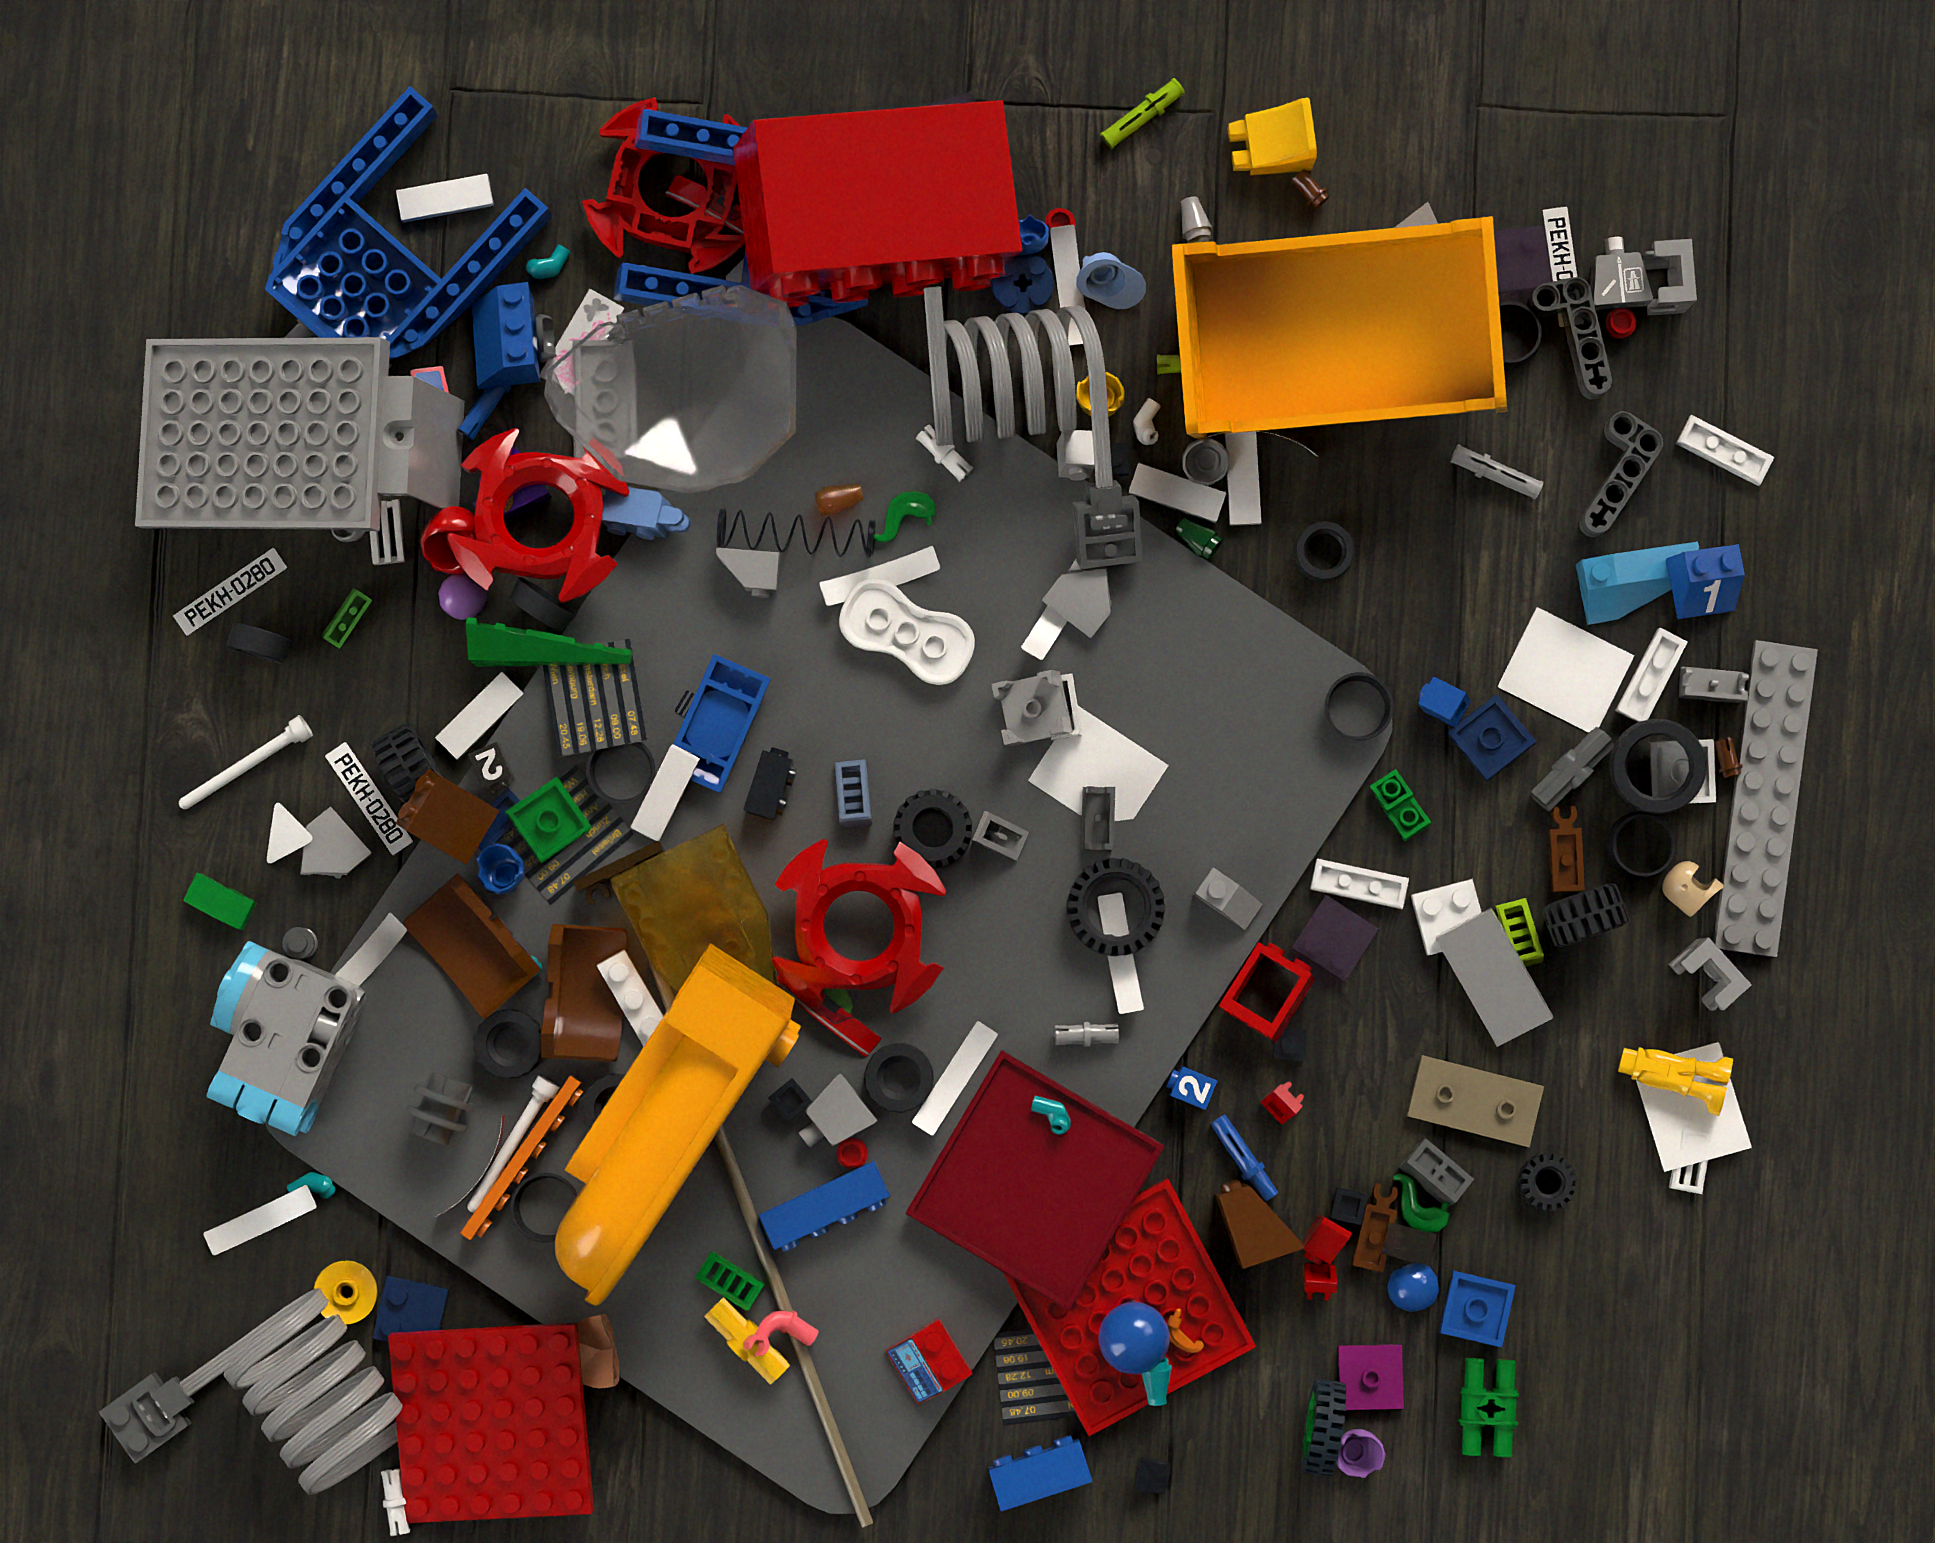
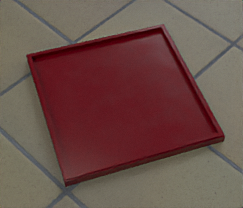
M1001 1050L905 1214L1067 1311H1070L1165 1145ZM1035 1095L1061 1102L1064 1105L1071 1119V1127L1065 1134L1057 1135L1052 1131L1047 1115L1031 1111Z

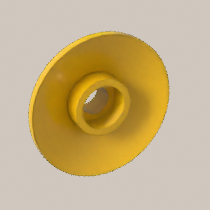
M338 1261L327 1266L319 1274L314 1285V1289L320 1288L329 1300L328 1305L321 1314L325 1318L338 1314L345 1324L356 1323L365 1318L372 1311L377 1300V1284L372 1273L365 1266L354 1261ZM344 1286L352 1288L353 1294L351 1297L347 1298L342 1294Z

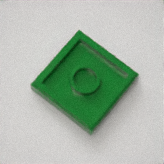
M557 776L505 811L540 863H543L593 828Z

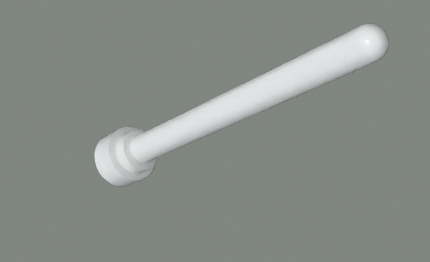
M298 715L288 722L289 726L285 728L286 731L182 797L179 800V806L182 809H189L291 742L297 743L301 741L303 743L311 738L313 733L308 724Z
M538 1075L533 1083V1097L467 1205L470 1212L476 1211L493 1187L543 1103H548L550 1098L554 1099L560 1087L549 1079Z

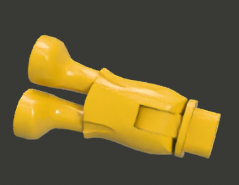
M1639 1047L1638 1051L1624 1048L1618 1072L1632 1075V1080L1637 1078V1081L1649 1087L1674 1091L1684 1097L1689 1095L1698 1098L1706 1103L1709 1113L1719 1116L1727 1088L1693 1080L1695 1075L1727 1086L1731 1075L1733 1059L1721 1057L1716 1062H1704L1696 1060L1695 1057H1680L1656 1049L1644 1050Z

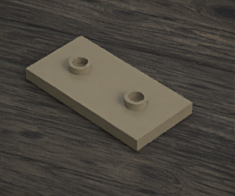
M1421 1055L1406 1116L1530 1147L1544 1086Z

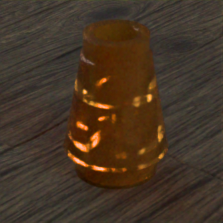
M858 483L821 487V491L815 492V500L821 516L829 515L831 517L857 504V502L863 501V495Z

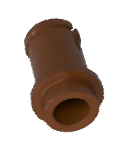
M1306 169L1300 171L1291 180V184L1308 200L1307 205L1309 207L1313 206L1315 209H1318L1329 199L1327 189L1321 188L1307 173Z
M1733 738L1715 741L1714 748L1720 765L1718 774H1722L1723 779L1742 774L1740 768L1743 765L1738 763Z

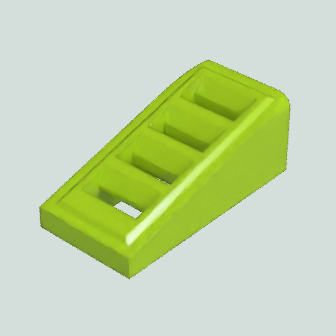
M1526 898L1495 906L1499 922L1515 950L1520 952L1533 949L1532 953L1519 956L1524 966L1543 962V951ZM1519 911L1523 912V916L1509 920L1505 916ZM1526 923L1527 928L1510 932L1509 927ZM1529 936L1530 938L1529 941L1521 942L1518 944H1514L1513 942L1514 939Z

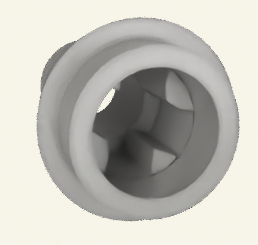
M1188 197L1181 201L1183 238L1187 240V243L1208 242L1211 239L1213 229L1199 202V198Z

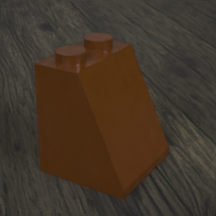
M427 769L426 773L417 780L415 791L409 801L401 807L395 824L467 865L500 810L432 770Z
M1238 1180L1219 1185L1221 1191L1214 1194L1240 1267L1245 1269L1304 1249L1302 1242L1249 1185L1241 1184Z

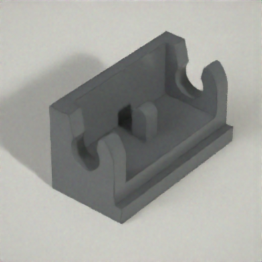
M1083 787L1081 850L1112 851L1114 850L1115 787Z
M1425 1138L1412 1149L1413 1152L1398 1167L1404 1173L1414 1178L1416 1183L1441 1204L1447 1201L1449 1203L1448 1206L1458 1201L1474 1178Z

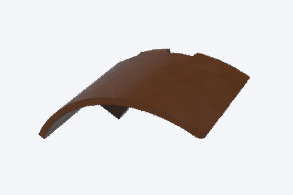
M456 873L403 921V926L453 980L483 1019H486L541 969L527 950L513 938V933L498 916L493 920L490 918L494 914L483 903L484 900Z
M552 924L548 941L547 982H550L549 997L545 999L541 1029L542 1058L616 1062L618 1060L623 1010L598 969L597 964L623 949L627 952L628 932L626 929Z

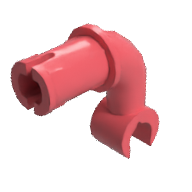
M785 1310L776 1311L762 1320L755 1334L746 1337L743 1347L744 1350L751 1349L753 1343L758 1341L759 1348L754 1356H762L769 1350L768 1338L777 1330L783 1334L787 1332L806 1346H810L815 1341L819 1331L797 1317V1312L794 1310L791 1312Z

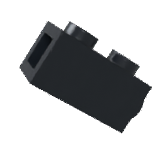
M771 747L770 752L762 750L743 809L745 812L775 821L777 815H783L788 798L783 797L786 785L792 787L797 773V768L792 767L793 759L788 758L789 752Z

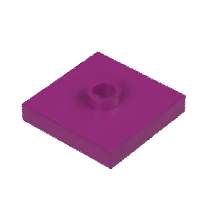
M1401 1344L1338 1345L1339 1382L1346 1385V1410L1404 1409Z

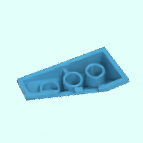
M1698 542L1616 553L1579 561L1576 564V570L1587 625L1618 620L1672 590L1666 558L1686 551L1699 550Z

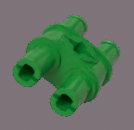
M1465 1358L1464 1386L1459 1390V1393L1462 1394L1461 1418H1458L1460 1426H1463V1455L1481 1456L1482 1427L1491 1425V1427H1494L1493 1455L1497 1457H1512L1513 1429L1518 1425V1421H1516V1400L1519 1397L1518 1390L1515 1389V1360L1497 1359L1496 1388L1486 1390L1483 1387L1484 1359ZM1488 1400L1500 1407L1490 1410L1489 1415L1487 1412L1477 1408L1482 1407V1405H1488Z

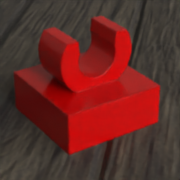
M1287 1082L1284 1085L1280 1084L1260 1102L1281 1125L1297 1114L1303 1107L1300 1102L1304 1096L1300 1094L1294 1098L1288 1091V1088L1292 1085L1291 1082Z
M1304 1263L1303 1282L1308 1300H1312L1313 1292L1324 1293V1300L1326 1301L1330 1299L1331 1293H1336L1337 1275L1335 1265L1321 1264L1319 1266L1317 1264Z

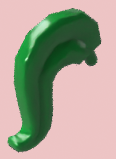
M917 491L900 493L889 504L884 533L881 535L875 534L874 539L880 543H889L894 540L898 534L902 518L907 515L916 516L919 519L925 518L926 524L931 526L933 524L932 517L935 516V503L925 493Z
M1405 1173L1394 1175L1393 1180L1402 1183L1401 1210L1403 1218L1412 1228L1424 1233L1439 1232L1449 1223L1450 1212L1446 1211L1449 1205L1447 1201L1442 1203L1441 1208L1437 1206L1423 1207L1418 1202L1415 1179Z

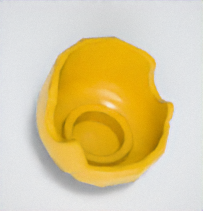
M1105 372L1109 417L1115 414L1122 406L1125 395L1124 387L1119 379ZM1088 375L1082 382H1078L1076 399L1082 410L1091 416Z

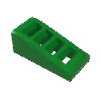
M712 1250L695 1276L697 1280L747 1312L765 1285L763 1281ZM716 1261L721 1265L711 1280L706 1276ZM727 1268L731 1273L724 1285L721 1286L717 1282ZM736 1275H738L742 1279L732 1293L728 1289ZM749 1282L753 1286L745 1299H742L739 1295L746 1283Z

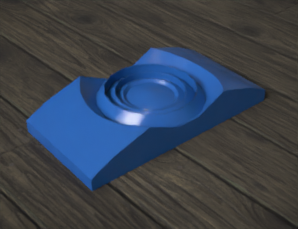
M713 653L673 744L700 758L690 779L691 781L718 793L722 792L737 761L749 729L759 711L771 678Z

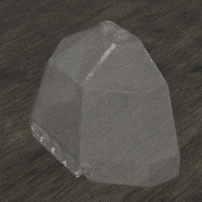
M724 285L703 290V300H700L696 292L672 299L674 308L670 307L668 301L644 307L643 317L638 309L616 316L618 324L611 321L599 324L547 370L544 396L555 419L618 481L690 494L698 491H708L728 483H738L743 479L750 478L796 433L797 326L786 302L741 285L729 287L727 291Z

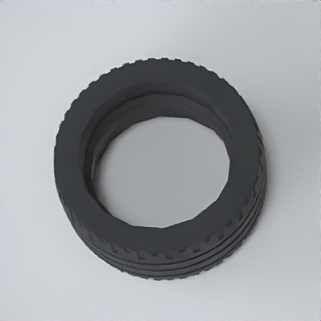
M1666 719L1644 720L1625 730L1614 744L1609 761L1610 777L1618 794L1631 806L1647 813H1670L1686 806L1699 793L1706 776V757L1699 740L1684 726ZM1664 735L1676 740L1684 748L1688 757L1689 772L1685 782L1676 792L1664 797H1651L1640 793L1631 784L1627 775V759L1631 749L1640 740L1649 736Z

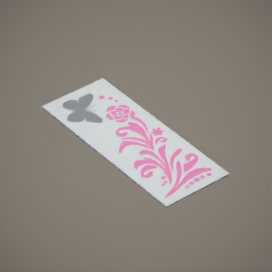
M589 289L555 347L557 357L547 361L540 373V377L573 395V340L607 339L624 308Z

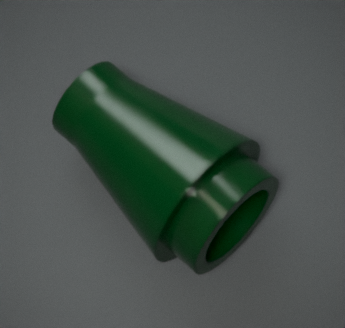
M1186 518L1179 523L1175 530V534L1180 536L1200 558L1205 557L1210 560L1223 542V539L1218 537V532L1193 523Z

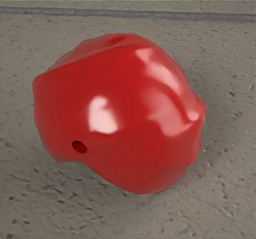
M459 506L446 507L432 516L423 529L420 538L422 552L425 559L430 562L436 571L452 575L466 573L457 562L447 538L449 533H454L477 540L474 525L475 515L468 509Z

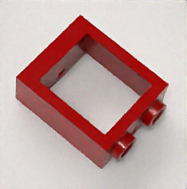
M1258 942L1219 1007L1277 1043L1316 978L1310 973L1312 968L1303 961L1295 958L1294 962H1291L1283 957L1285 951L1270 942L1267 947ZM1263 956L1300 977L1272 1023L1236 1002Z

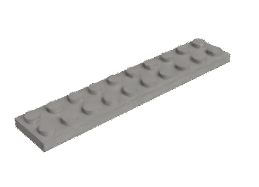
M1758 640L1753 641L1747 685L1748 700L1745 701L1738 753V763L1742 764L1743 767L1740 768L1742 774L1735 776L1721 880L1724 887L1720 890L1713 943L1721 950L1777 957L1818 649Z

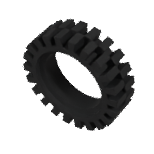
M1108 858L1087 867L1075 880L1067 901L1069 924L1079 941L1081 940L1087 948L1099 954L1115 957L1130 955L1149 944L1162 926L1166 906L1164 904V893L1160 888L1158 880L1153 877V873L1148 869L1146 870L1141 864L1125 858ZM1110 878H1120L1134 884L1140 890L1145 902V915L1141 924L1136 930L1124 936L1113 937L1098 931L1092 925L1087 913V899L1090 892L1097 884Z

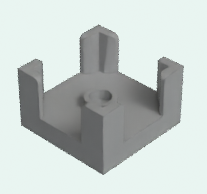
M1692 239L1654 241L1652 243L1654 251H1647L1642 255L1645 270L1668 268L1667 278L1669 287H1660L1658 289V299H1653L1647 305V315L1685 313L1697 301Z
M1048 670L1039 672L1034 677L1013 682L1001 681L991 684L994 698L1001 700L1007 730H1001L1004 745L1017 746L1073 733L1060 671Z
M1710 938L1696 939L1668 964L1678 975L1682 974L1685 970L1688 973H1694L1702 965L1704 966L1703 969L1708 976L1718 982L1701 998V1001L1710 1011H1714L1717 1007L1720 1010H1725L1751 986V983Z

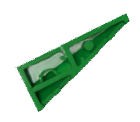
M467 617L466 620L468 660L477 667L631 664L633 654L631 649L605 647L603 644L596 642L594 645L577 643L575 638L531 629L505 627V624L496 623V625L479 623L476 618Z

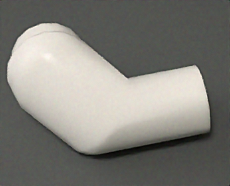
M1150 398L1147 399L1133 420L1137 439L1144 445L1154 444L1159 436L1158 432L1155 431L1152 419L1161 406Z

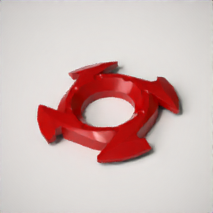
M656 97L633 103L616 113L599 129V136L602 138H615L626 141L622 142L616 154L606 202L598 203L594 199L582 201L588 222L600 242L617 258L621 259L623 256V233L626 231L631 236L645 243L691 254L692 259L688 263L690 274L713 269L731 258L745 244L744 235L719 234L725 226L724 223L730 213L737 186L735 165L692 158L703 169L708 183L707 194L701 205L693 212L680 217H667L654 212L643 201L639 192L638 181L645 165L654 157L665 153L636 148L634 145L639 115L643 109L658 111ZM725 114L723 116V123L740 126L730 115ZM713 191L725 198L723 202L725 210L721 219L705 214L707 203L711 202L710 197L713 195Z
M514 428L495 435L478 446L460 465L468 473L478 471L481 474L474 516L477 540L454 533H449L447 539L457 562L467 575L484 590L488 591L493 585L494 579L492 574L496 570L500 573L544 580L560 579V576L566 575L559 594V602L565 603L585 595L601 584L618 565L609 555L600 557L596 554L603 518V501L600 488L624 497H628L630 491L621 470L608 453L593 441L589 440L583 446L585 454L581 458L539 452L511 455L519 436V429ZM548 485L554 487L566 495L573 506L574 522L567 536L556 545L547 548H530L517 542L506 529L504 523L505 508L512 496L527 486Z
M822 839L801 851L785 867L774 884L783 892L789 888L797 892L795 941L801 962L774 956L772 963L782 981L799 999L816 1010H819L824 1001L821 995L823 988L874 990L895 984L890 1013H896L916 1002L930 989L944 968L936 962L926 965L920 961L923 912L917 891L945 896L946 889L936 871L919 853L902 842H899L894 851V855L897 858L895 864L845 862L822 869L828 846V840ZM865 891L872 893L882 899L892 913L894 919L893 938L889 946L874 958L867 960L846 958L833 949L826 937L824 922L827 910L834 900L848 892Z

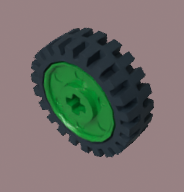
M1324 1379L1314 1380L1310 1392V1400L1307 1405L1308 1410L1306 1412L1304 1436L1302 1439L1301 1470L1303 1473L1332 1477L1339 1458L1345 1422V1383Z

